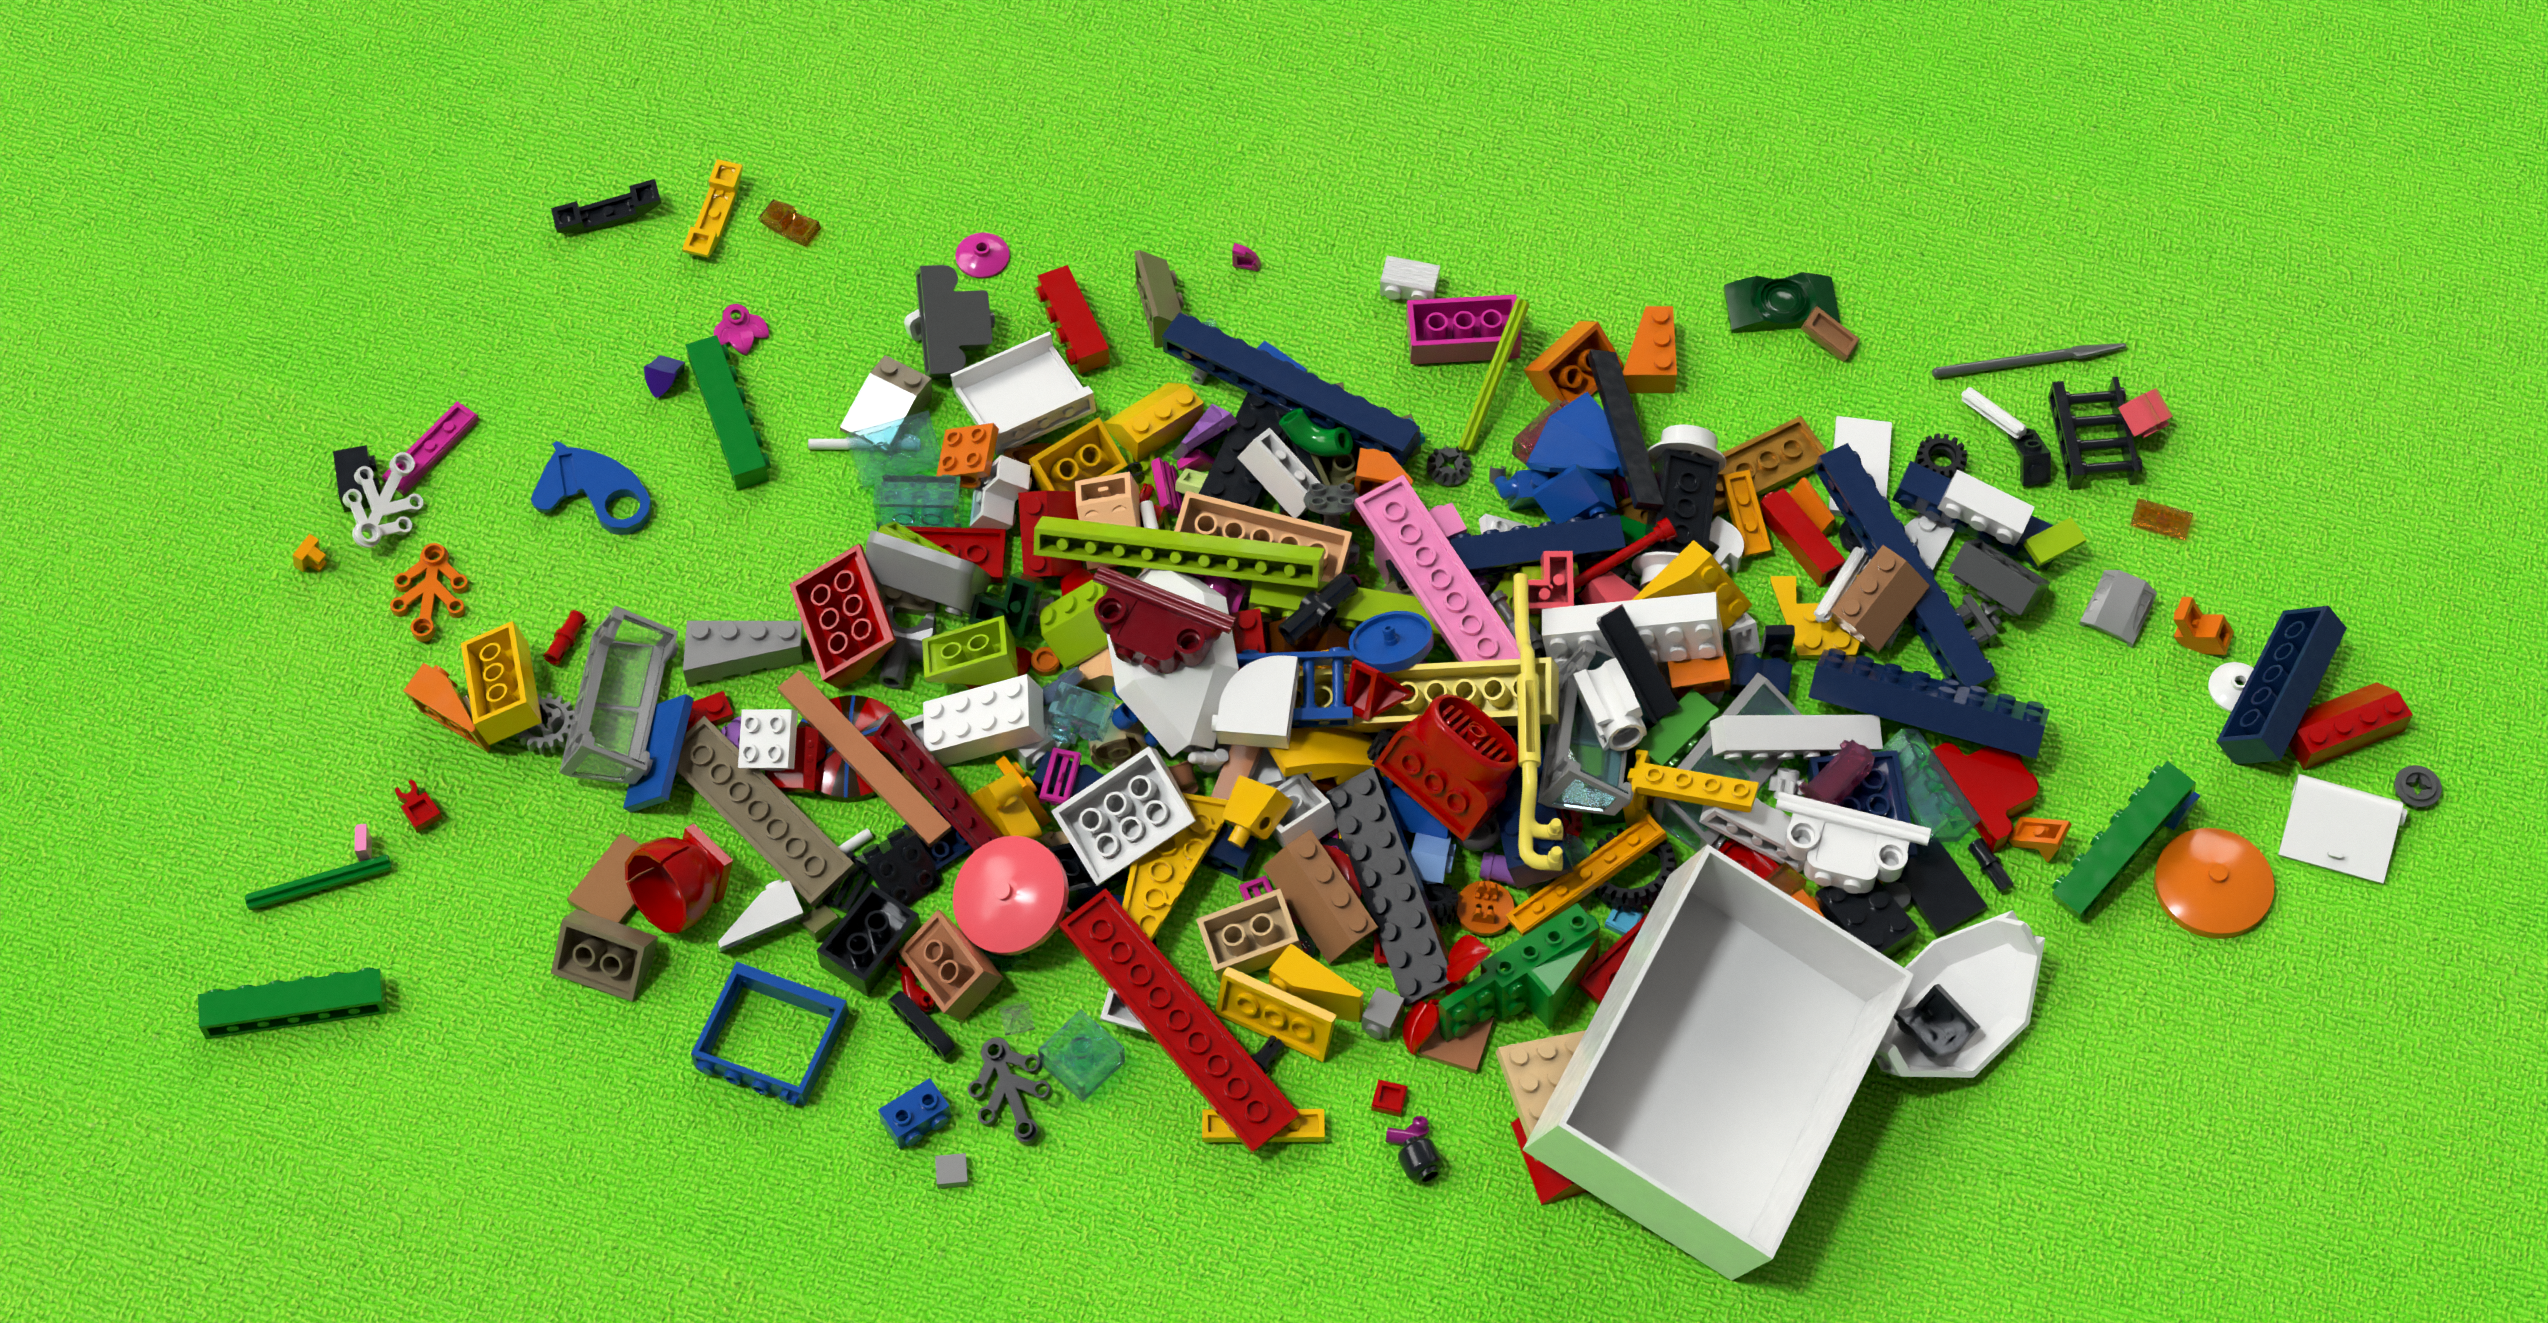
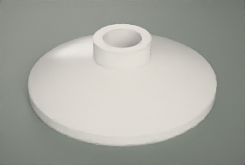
M2239 662L2225 663L2217 667L2211 674L2208 682L2209 694L2213 701L2220 708L2232 712L2254 668ZM2235 681L2241 682L2243 685H2238Z

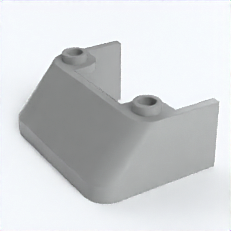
M870 530L865 555L878 591H882L883 587H892L941 603L946 606L945 612L962 617L963 612L970 616L975 595L984 591L987 592L992 576L978 565L949 554Z

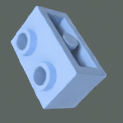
M1416 833L1411 856L1423 883H1443L1445 873L1451 874L1456 851V844L1451 843L1452 833H1450L1447 839Z

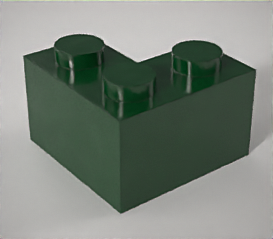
M1020 572L1009 575L1004 597L986 591L975 595L968 622L976 624L1004 615L1013 636L1024 638L1031 635L1045 580Z

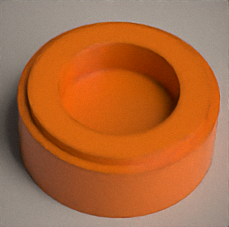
M1050 647L1038 648L1032 654L1031 664L1036 674L1051 676L1059 670L1060 660H1058Z

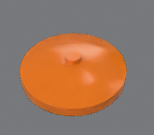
M2199 828L2187 831L2167 844L2155 866L2154 890L2162 909L2177 925L2198 936L2225 939L2242 935L2262 921L2273 900L2274 878L2266 858L2250 841L2227 830Z

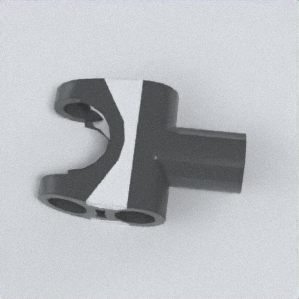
M886 605L884 608L896 642L884 654L885 660L879 676V682L885 687L899 689L904 686L910 662L923 663L922 639L936 634V614L927 612L925 618L917 626L903 628L895 623L896 607Z

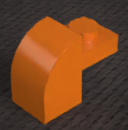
M2182 597L2178 608L2174 612L2173 619L2177 625L2174 634L2177 642L2188 649L2202 654L2226 655L2234 631L2225 616L2202 614L2193 597Z

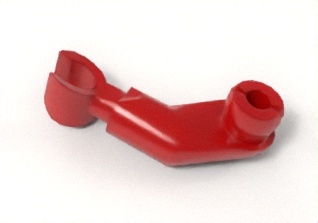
M896 957V970L902 973L900 979L903 993L923 1012H929L934 1008L936 1002L927 991L917 985L915 974H912L911 968L909 966L903 967L899 963L898 957Z

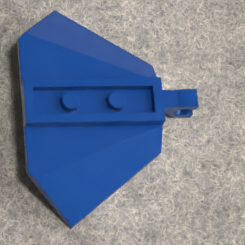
M1588 392L1549 417L1526 463L1529 469L1545 472H1563L1576 463L1600 476L1614 479L1615 475L1624 477L1605 412Z

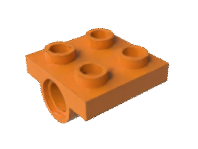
M994 423L946 429L936 478L941 483L954 482L963 488H978L981 485L982 478L990 477L999 428Z

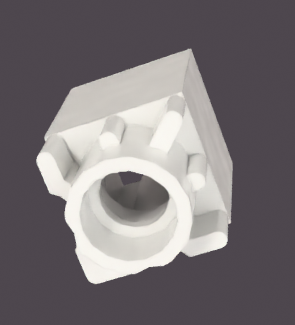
M1616 658L1605 661L1601 667L1595 670L1584 669L1573 674L1580 703L1603 751H1607L1609 748L1615 751L1628 750L1636 746L1643 736L1647 735L1646 727L1641 718L1643 715L1634 694L1635 691Z

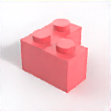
M1573 551L1543 552L1541 556V580H1528L1529 614H1542V609L1574 606ZM1513 584V612H1514V584Z

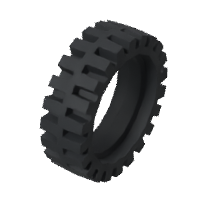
M1623 827L1617 829L1616 836L1624 831ZM1612 832L1607 833L1606 841L1601 838L1597 842V847H1593L1591 850V854L1616 836ZM1667 839L1648 851L1657 856L1662 865L1661 871L1655 880L1643 887L1633 889L1619 888L1606 881L1593 890L1598 899H1602L1603 904L1606 906L1611 904L1612 908L1617 911L1623 906L1626 913H1631L1632 907L1636 908V912H1643L1644 905L1650 910L1668 876L1677 869L1676 858L1671 844L1667 843Z

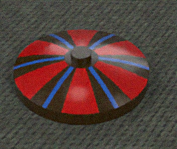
M846 695L829 699L901 774L903 769L874 737V734L889 714L896 713L884 703L870 697ZM804 718L800 721V723L797 726L811 727V725ZM819 735L818 739L825 744L826 752L823 759L816 763V770L819 771L820 778L815 786L814 793L825 799L844 803L860 802L878 796Z

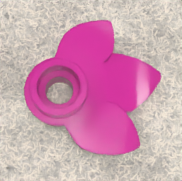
M731 304L724 309L722 321L716 325L713 336H718L721 345L730 342L736 351L742 355H747L752 347L754 337L768 338L769 330L767 324L760 316L749 314L747 308L741 304ZM739 313L741 318L734 320L731 318V315Z

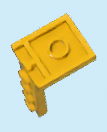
M1636 750L1637 761L1635 767L1630 768L1627 777L1632 785L1631 791H1633L1634 795L1631 803L1627 807H1623L1627 829L1628 826H1632L1646 815H1650L1649 810L1651 804L1654 803L1655 796L1747 813L1752 811L1759 790L1758 782L1654 765L1650 763L1648 751Z

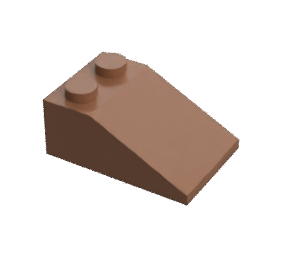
M937 910L898 951L941 1011L963 1021L1004 979L990 959L941 910Z

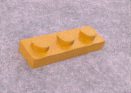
M1750 470L1723 475L1720 479L1732 523L1741 533L1744 541L1742 558L1770 552L1772 549Z

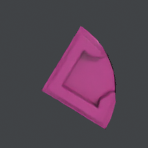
M1234 243L1232 266L1259 271L1261 261L1258 255L1251 249Z
M1197 449L1177 461L1178 470L1184 471L1185 468L1198 472L1211 469L1215 458Z

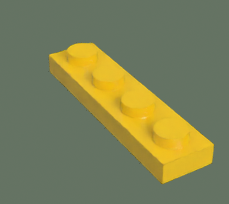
M1202 1109V1142H1241L1213 1109ZM1296 1109L1299 1113V1118L1269 1141L1325 1142L1324 1109Z

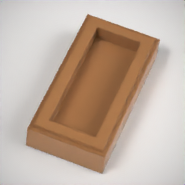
M1818 306L1811 311L1800 328L1842 362L1848 359L1860 340Z

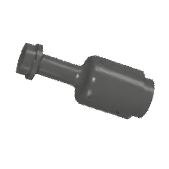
M1498 590L1491 594L1488 600L1502 615L1507 623V628L1516 640L1514 612L1506 602L1508 596L1502 590ZM1529 620L1531 645L1534 649L1535 658H1537L1544 652L1545 647L1542 637Z

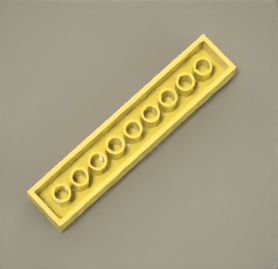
M1552 657L1535 658V673L1539 675L1540 724H1558L1559 666ZM1520 659L1415 664L1401 671L1384 673L1415 695L1373 717L1369 721L1354 715L1353 727L1321 728L1343 729L1358 733L1380 732L1382 729L1385 731L1387 729L1399 731L1418 715H1422L1434 698L1444 694L1456 695L1467 699L1500 726H1518L1517 676L1521 674ZM1332 668L1315 669V705L1318 708L1330 707L1333 704ZM1344 668V703L1351 668ZM1303 670L1299 671L1294 708H1300L1303 705Z

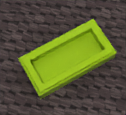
M2070 517L2026 539L2023 545L2037 566L2040 567L2083 545L2087 539L2073 518Z

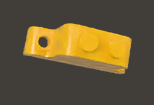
M1013 771L969 795L1005 837L1022 836L1036 840L1042 836L1038 823L1021 797L1023 789Z

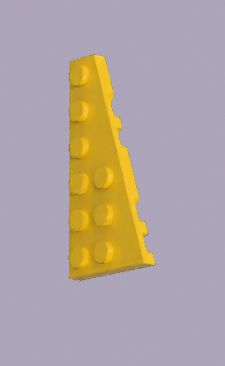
M1182 793L1196 822L1131 864L1122 908L1151 941H1153L1226 822L1223 819V812L1228 800Z

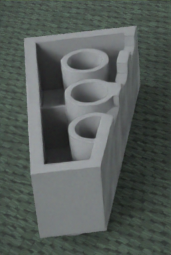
M687 621L683 673L687 687L697 686V682L711 680V682L723 680L722 677L739 673L740 676L749 675L751 671L758 669L772 670L804 663L805 634L802 621Z

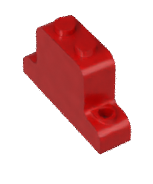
M1943 743L1933 748L1928 763L1979 836L1985 840L1992 853L2004 848L2010 833L2014 831L2010 819L2030 810L2034 804L2039 788L2035 775L2029 773L2024 767L2020 754L1991 746H1986L1970 755H1964L1957 746L1951 743Z

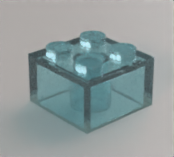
M1082 1009L1038 1048L1039 1059L1042 1061L1043 1067L1081 1102L1085 1101L1125 1063L1124 1047Z

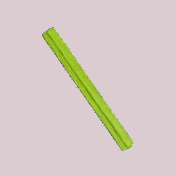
M1523 299L1515 300L1463 432L1458 448L1464 452L1471 453L1473 451L1530 306L1529 302Z

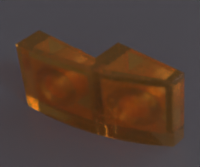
M775 199L771 201L758 217L762 224L774 232L805 247L821 229L819 221L797 214L794 206Z

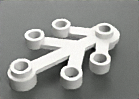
M400 452L391 459L389 464L391 473L380 495L374 484V474L371 468L361 466L355 472L354 479L363 486L372 510L367 519L361 505L362 495L358 490L349 489L343 495V503L351 508L356 521L352 535L354 541L359 546L372 548L379 543L382 536L394 533L406 535L411 530L412 522L405 516L399 517L395 522L378 525L382 516L406 510L415 513L423 506V499L418 494H411L405 499L390 502L401 478L407 476L414 469L415 462L410 454ZM396 463L402 464L404 470H400ZM360 472L366 473L368 479H363L360 476ZM348 495L355 496L356 502L350 501ZM410 500H415L418 507L412 506ZM399 522L406 525V530L399 527ZM362 532L369 533L370 539L365 538Z

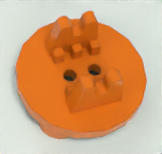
M1476 881L1467 885L1459 893L1456 917L1464 931L1480 936L1501 935L1510 924L1506 914L1514 909V900L1509 891L1500 884L1491 881Z

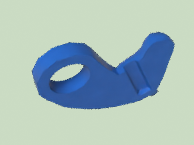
M559 441L552 444L556 451L548 461L531 497L532 505L538 512L551 513L564 499L585 493L601 527L610 533L629 535L641 530L651 517V500L646 489L631 470L618 461L595 451L574 447L568 448ZM619 497H631L640 503L637 513L627 519L611 517L607 513V508L613 500Z

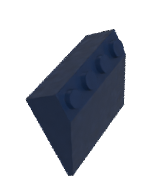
M1897 750L1810 758L1806 775L1811 799L1912 824ZM1913 842L1909 843L1908 859L1917 857L1916 844Z

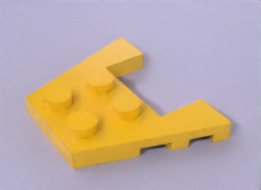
M1770 576L1771 587L1774 590L1785 623L1795 627L1793 646L1798 659H1820L1823 650L1831 648L1840 649L1846 652L1848 656L1857 657L1861 641L1833 623L1831 618L1827 623L1815 620L1814 611L1819 603L1797 604L1796 576Z

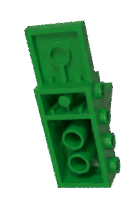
M1576 903L1481 962V976L1439 1001V1032L1442 1038L1448 1042L1454 1037H1461L1470 1027L1478 1022L1487 1021L1494 1012L1503 1020L1510 1015L1520 1013L1526 1005L1548 1030L1552 1028L1588 968L1598 959L1600 925L1597 919L1591 914L1588 915Z

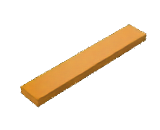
M1649 814L1575 865L1573 867L1574 872L1558 877L1507 913V920L1522 937L1568 909L1667 839L1666 832Z

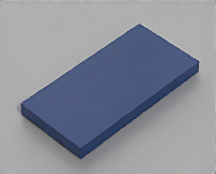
M684 694L656 704L646 751L650 753L649 759L653 760L652 766L647 776L643 775L636 784H629L623 809L631 813L669 800L694 698Z

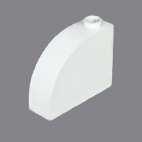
M1278 655L1261 658L1247 664L1235 673L1223 690L1218 715L1213 714L1212 732H1216L1219 744L1289 749L1300 671L1297 656Z

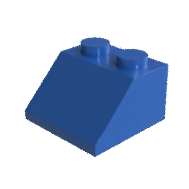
M1576 463L1532 490L1533 497L1550 520L1556 524L1567 523L1569 519L1582 517L1584 520L1595 519L1597 515L1610 514L1617 509L1610 482Z

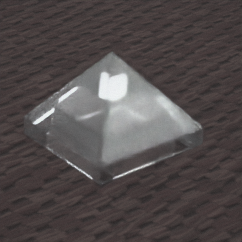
M1029 1001L999 1007L1005 1036L1035 1029Z

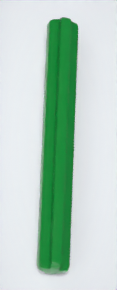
M385 854L248 893L245 895V902L249 910L258 909L390 871L392 869L389 856Z

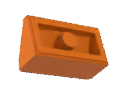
M1801 478L1789 495L1826 537L1832 534L1835 517L1807 478Z

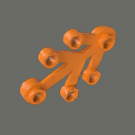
M438 543L426 545L420 554V561L404 573L397 574L394 578L396 589L399 592L406 593L401 597L394 598L390 602L393 615L397 617L406 615L409 611L408 606L422 596L420 616L414 619L410 626L413 637L420 642H428L435 635V627L431 620L435 595L447 606L451 617L460 618L465 614L463 601L455 598L437 580L438 572L440 571L450 580L452 590L458 594L465 593L468 590V580L465 575L459 574L448 563V551ZM426 571L425 579L412 588V580ZM402 580H407L406 584H399ZM464 582L463 585L456 586V583ZM397 605H404L401 609H395ZM460 606L459 610H452L453 607ZM428 630L426 633L420 634L421 631Z

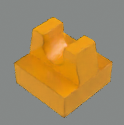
M309 534L293 553L295 568L304 572L309 566L321 572L327 562L324 560L326 554L320 551L319 539Z

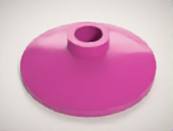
M984 232L975 233L963 239L956 249L955 257L956 263L963 273L973 278L985 279L1001 273L1009 262L1010 254L1009 248L1003 239L997 235Z

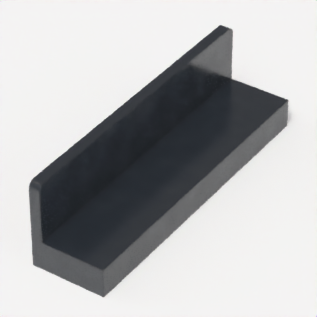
M1621 604L1597 617L1596 623L1653 724L1658 723V718L1680 707L1624 605Z

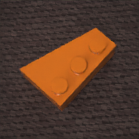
M1673 306L1645 307L1623 370V376L1629 393H1674L1677 365Z

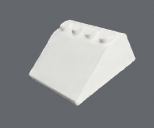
M1150 746L1051 811L1096 886H1099L1196 822L1171 771L1158 750Z

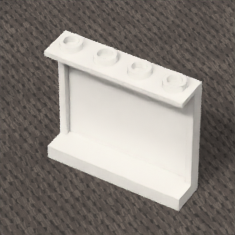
M1050 332L950 374L954 394L976 425L994 423L999 428L995 447L996 455L1004 453L1006 449L1020 446L1096 412L1092 390L1089 386L1083 388L1054 348Z

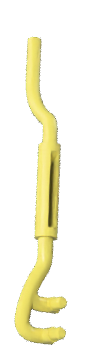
M1518 573L1514 575L1515 637L1521 665V674L1517 676L1518 764L1522 767V798L1518 849L1521 859L1531 868L1562 871L1563 850L1559 846H1554L1548 855H1539L1533 850V838L1562 840L1563 825L1562 821L1558 818L1552 819L1549 824H1539L1535 820L1537 767L1541 765L1539 675L1535 673V653L1531 645L1529 632L1528 575Z

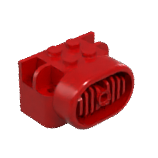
M1444 694L1434 698L1422 715H1418L1392 737L1374 763V766L1464 842L1496 814L1495 808L1504 800L1507 791L1506 781L1519 765L1518 745L1505 729L1475 704L1460 696Z

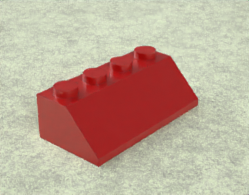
M2376 682L2308 708L2288 746L2302 769L2306 770L2404 732L2413 714L2398 691Z

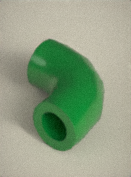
M1302 408L1292 410L1279 421L1280 427L1292 442L1308 453L1321 457H1336L1349 454L1353 448L1352 437L1347 429L1343 427L1329 430L1321 428L1308 418Z

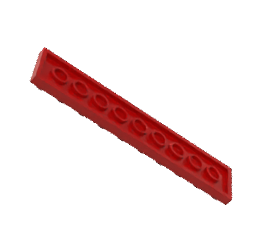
M1106 888L1059 923V929L1251 1154H1254L1299 1118L1297 1110Z

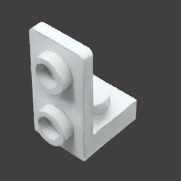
M1745 612L1726 630L1729 654L1733 659H1735V655L1760 652L1756 621Z

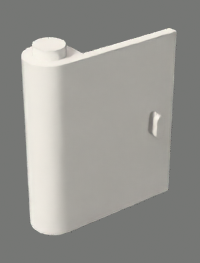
M2298 774L2290 801L2292 803L2278 856L2384 884L2398 825H2404L2407 815V809L2403 808V802Z

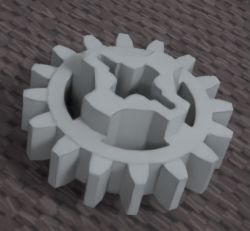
M551 693L547 694L546 699H542L540 694H537L542 723L521 731L516 736H518L521 745L527 744L530 752L537 747L540 754L545 752V748H550V751L555 753V746L559 745L562 748L566 746L564 740L568 738L574 710L570 702L564 703L563 696L561 695L554 700ZM544 718L547 720V729L544 726Z

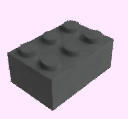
M1979 538L1965 541L1948 569L1949 572L1954 574L1953 579L1967 587L1969 584L1978 589L1977 594L1991 602L1993 599L2002 604V610L2015 617L2017 614L2021 616L2034 612L2050 585V582Z

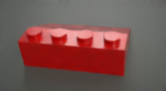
M861 544L855 545L789 584L824 682L839 690L862 678L896 642Z

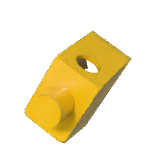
M1239 775L1223 812V819L1234 827L1227 841L1243 849L1250 835L1262 840L1268 839L1292 806L1293 801L1276 788Z

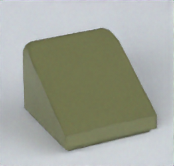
M823 903L799 919L800 924L815 942L830 934L840 922L839 917Z

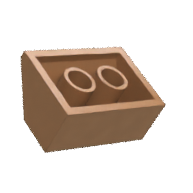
M1882 545L1831 610L1832 622L1876 653H1879L1928 591L1930 585L1905 559Z

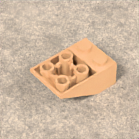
M1130 472L1075 481L1076 507L1079 520L1141 527L1139 486ZM1086 561L1088 571L1097 570L1100 565L1107 568L1123 566Z

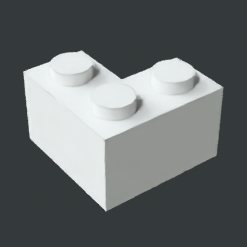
M1000 455L992 463L990 477L982 478L981 485L973 490L969 527L1006 529V531L1011 529L1016 521L1014 507L1017 499H1019L1018 493L1028 492L1032 484V478H1030L1031 466Z

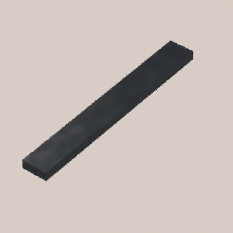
M1590 349L1587 357L1634 509L1661 512L1664 506L1663 499L1616 352Z

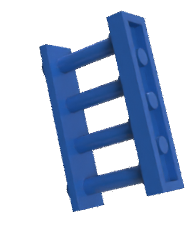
M1333 647L1329 651L1259 653L1257 650H1244L1241 654H1236L1239 668L1269 656H1297L1299 666H1303V705L1300 708H1294L1292 728L1354 726L1353 707H1347V704H1344V665H1352V650H1347L1343 647ZM1332 665L1333 704L1330 707L1318 708L1315 705V666Z

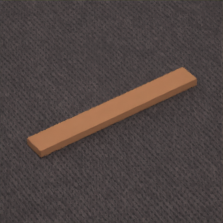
M800 670L777 687L779 694L798 711L812 728L819 730V735L929 848L952 831V826Z

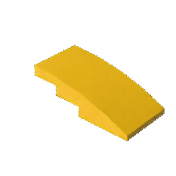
M1321 727L1291 728L1289 749L1267 747L1284 777L1307 773L1311 781L1333 777L1337 785H1340L1369 768L1375 767L1372 764L1373 760H1369L1367 754L1373 742L1372 737L1369 734L1349 730Z

